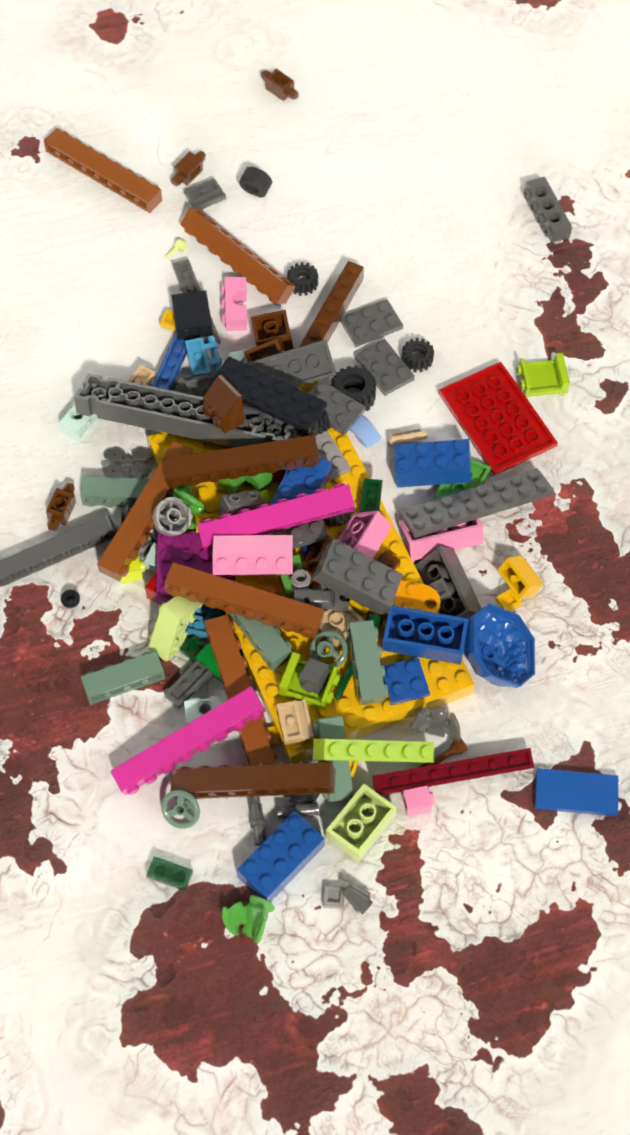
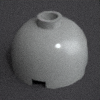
M168 497L160 501L153 509V525L162 535L178 536L191 525V510L183 503L182 499Z

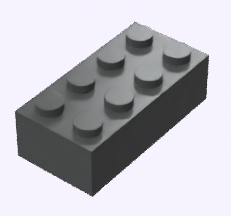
M333 539L325 546L312 580L382 615L391 608L403 574Z

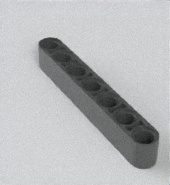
M108 515L102 516L0 560V587L113 539L118 530L111 517Z

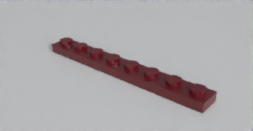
M531 748L373 775L372 781L374 791L382 796L423 786L444 785L533 769L535 767Z

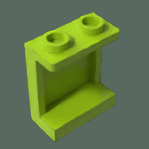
M563 353L556 354L555 360L525 363V359L520 358L516 370L517 375L521 377L520 389L521 391L524 390L526 397L568 393L570 380Z
M292 652L279 685V695L296 701L306 699V704L325 710L327 703L331 704L333 700V687L338 686L341 675L338 674V667L334 666L333 670L329 669L330 676L319 694L307 692L301 688L299 675L307 661L301 660L300 654Z

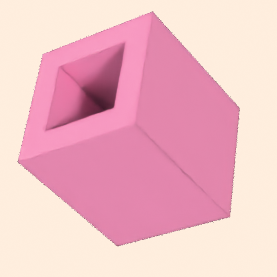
M428 786L403 790L402 799L407 817L431 812L432 804H435L433 793L428 790Z

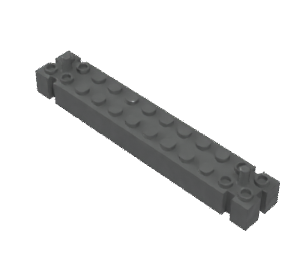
M89 373L83 381V388H79L74 396L76 413L80 415L91 416L96 414L99 419L234 448L297 438L299 434V429L248 406H243L244 424L224 433L219 427L215 426L210 417L204 414L202 409L204 406L203 397L113 378L103 380L102 376Z

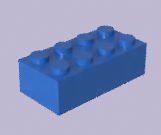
M469 439L396 444L395 478L397 488L472 482Z
M319 458L320 464L313 467H299L294 470H286L270 505L277 504L278 500L285 498L288 500L296 499L295 496L299 494H315L314 491L325 488L332 474V462Z
M392 605L388 612L382 651L461 665L469 619Z
M294 811L236 870L237 878L259 898L271 902L325 846V838Z

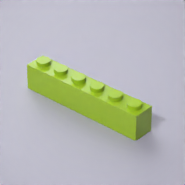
M313 739V760L434 763V742Z

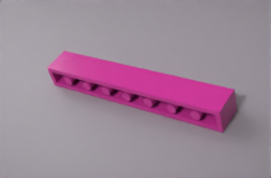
M337 484L333 486V489L329 490L325 488L314 491L315 494L311 495L306 493L295 496L296 499L292 500L287 498L277 501V504L270 506L269 504H262L255 510L243 509L239 511V514H225L220 516V519L214 521L213 519L203 520L201 524L197 525L202 546L205 551L213 549L214 536L266 535L355 511L349 484Z
M249 687L112 769L110 772L120 791L125 795H133L144 784L148 785L158 779L157 776L162 773H170L177 764L190 761L193 758L192 755L208 750L211 747L210 745L216 741L221 742L228 737L227 734L234 730L236 732L243 729L247 722L258 720L266 710L253 688Z

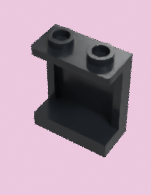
M206 290L171 295L178 340L213 335Z

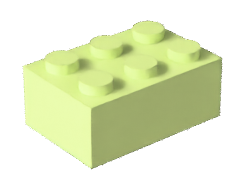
M363 784L326 829V839L359 863L396 817L397 807Z

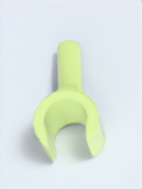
M180 239L177 240L175 247L165 257L169 259L178 250L185 252L187 249L186 242Z

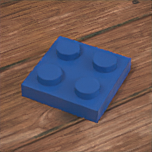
M419 657L384 666L385 676L383 677V682L388 687L390 705L430 696Z

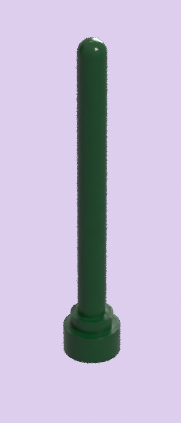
M369 613L365 620H373L374 627L377 626V628H380L383 621L381 617ZM350 660L334 693V698L337 700L342 697L353 674L352 660Z

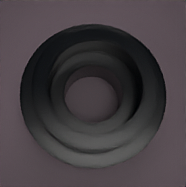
M66 590L61 595V603L66 608H74L80 603V595L74 590ZM69 598H73V599H74L73 601H70V602L67 601Z

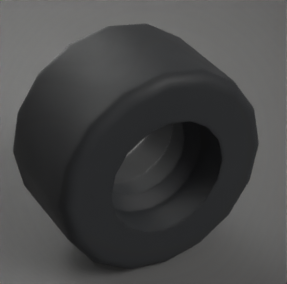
M251 166L245 169L239 180L243 190L260 198L266 196L273 183L271 177L266 172Z

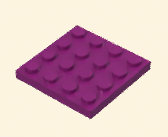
M185 531L178 536H165L158 532L157 604L167 603L175 597L165 592V580L172 563L213 575V560L210 553L213 552V549L204 550L200 534L196 533V531ZM215 575L235 581V575Z

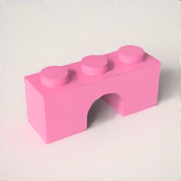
M225 277V285H222V295H225V299H222V309H225V313H222V324H226V331L247 330V305L241 306L236 304L238 302H247L246 277Z

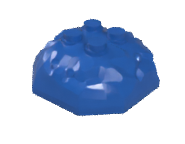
M489 603L471 616L468 622L465 639V657L476 675L489 681L490 684L500 687L519 688L535 675V638L520 615Z

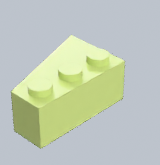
M180 596L174 597L167 603L164 602L158 609L159 615L154 623L155 628L150 636L151 641L148 649L152 652L157 651L158 656L166 662L175 656L188 634L185 630L189 622L193 623L196 619L193 616L195 610L201 608L203 603L191 602Z

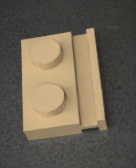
M306 699L276 704L285 744L305 741V739L309 738L314 739Z

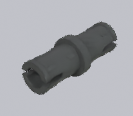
M254 802L249 804L251 814L250 828L253 829L255 846H260L267 839L265 832L266 820L263 817L262 803Z
M318 802L277 806L278 819L288 818L294 811L301 817L319 815Z

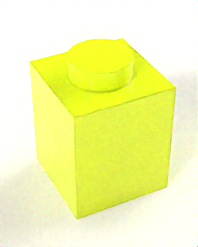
M138 555L137 559L130 564L128 574L122 577L120 583L143 579L142 572H145L144 561H139Z

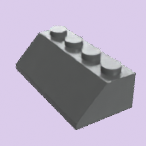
M439 546L415 565L425 585L443 578L452 597L440 603L439 614L470 620L471 616L482 609L454 548Z

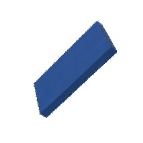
M537 768L535 809L617 817L619 776Z

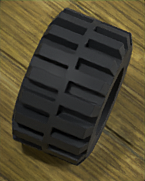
M354 365V367L347 366L346 369L341 368L340 372H336L337 375L332 377L331 386L366 406L365 410L369 411L370 406L373 407L376 399L375 377L371 376L369 370L365 371L366 368L364 367L358 368V366ZM358 388L361 392L349 393L346 389Z

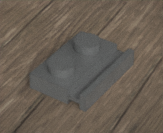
M215 178L184 191L192 207L201 210L226 199V194L223 193Z

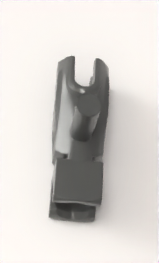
M322 584L317 589L309 587L294 589V600L322 609H334V612L348 611L349 603L340 600L347 597L333 590H328Z

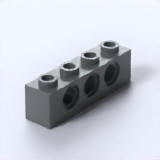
M546 177L527 181L523 190L524 197L528 199L532 212H535L538 223L544 229L545 236L549 238L551 243L570 238L572 225Z

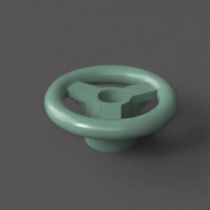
M324 630L318 633L316 639L313 638L310 645L312 659L320 661L319 658L330 656L337 659L336 662L328 664L329 669H333L334 666H341L348 654V645L345 638L334 630ZM326 636V641L320 642L317 646L319 640ZM333 637L337 638L341 643V654L335 651ZM327 646H329L330 651L328 653H326Z
M173 790L167 793L162 800V814L172 826L186 829L192 827L198 821L200 807L197 800L190 793L183 790ZM177 796L176 806L168 810L169 800ZM176 814L179 816L183 815L189 821L184 823L178 822L171 816Z

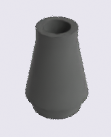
M351 884L342 892L354 910L362 915L373 904L369 895L356 889Z

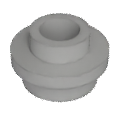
M302 569L295 571L291 576L292 585L298 589L308 587L311 582L310 574ZM299 578H303V579H304L303 582H299V581H297V580H298Z

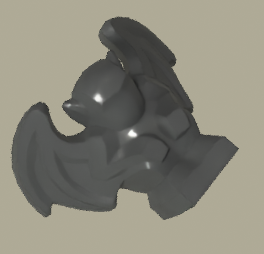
M441 706L431 709L430 714H428L429 707L423 708L414 717L410 725V731L414 729L417 732H422L426 728V734L444 737L446 733L449 739L460 741L461 730L456 715L450 713V718H448V712Z

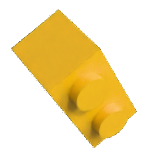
M522 555L507 558L497 570L518 599L533 597L544 585Z

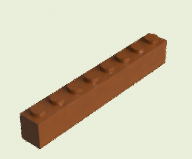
M56 128L44 139L47 153L148 213H151L162 202V192L157 185H153L145 178L139 177L129 169L127 170L118 162L110 160L104 154H100L90 146L88 147L79 139L71 137L65 131Z
M189 207L180 224L185 229L184 231L196 237V241L201 245L207 246L209 252L218 255L223 263L233 267L232 270L235 273L246 277V282L254 284L257 287V291L270 297L269 300L272 303L286 304L296 286L201 209Z
M175 441L172 442L97 563L100 573L119 582L123 576L125 577L128 574L130 564L137 559L141 546L147 543L150 531L155 529L152 521L153 509L160 501L173 495L174 488H168L165 481L163 459L194 454L192 449Z
M172 563L165 580V592L171 596H180L191 602L203 603L210 608H219L229 614H238L248 620H257L267 626L279 627L286 632L299 633L306 638L316 639L324 617V609L177 563Z
M223 615L204 622L209 643L227 699L229 700L254 684L251 674L247 675L245 670L248 667L246 658L241 656L239 652L242 647L239 638H235L233 633L236 631L234 622L229 620L228 615ZM264 714L256 721L251 720L247 722L246 726L238 731L250 766H256L259 763L275 765V761L278 760L275 748L271 749L269 743L272 741L270 732L265 730L263 723H266Z

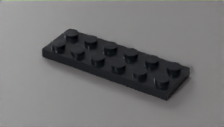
M230 356L227 357L210 382L211 387L216 378L222 375L242 395V403L308 434L327 407L326 401Z

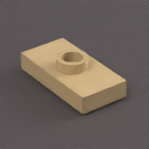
M423 428L387 435L388 442L391 445L399 443L409 444L415 440L427 438V432Z

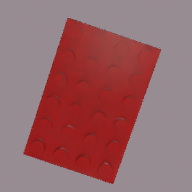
M502 362L439 389L438 394L486 465L491 467V472L494 476L558 445L557 440Z

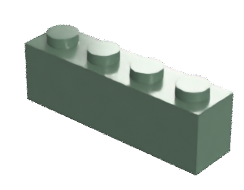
M83 476L80 494L82 505L111 508L114 506L126 507L129 504V507L132 508L149 479H113L110 477Z
M229 614L271 671L290 660L291 651L293 650L292 646L287 640L284 641L278 627L267 626L257 620H248L238 614Z
M373 620L350 622L347 627V636L359 705L383 703L386 696H388V687L383 682L385 669L384 665L380 664L382 653L380 645L377 646L376 640L378 638L377 626L374 627Z
M157 651L145 652L140 657L128 658L122 663L108 665L102 670L90 671L81 676L90 705L165 679L164 670Z
M343 716L315 719V724H313L314 736H317L318 739H346ZM326 760L331 762L336 769L335 793L322 794L323 798L326 797V801L329 802L352 799L354 794L349 761Z

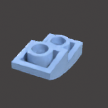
M362 415L350 428V431L356 435L357 440L367 449L382 439L377 430Z

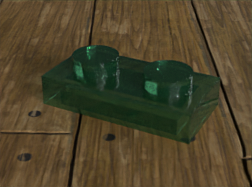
M154 856L146 877L186 892L193 875V870Z

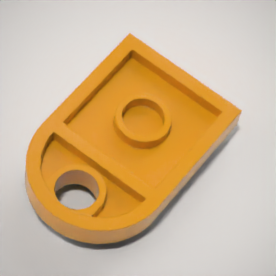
M401 580L392 605L438 613L441 602L439 594L432 587ZM433 602L436 606L430 609L425 606V603ZM389 610L382 615L378 614V616L388 617Z

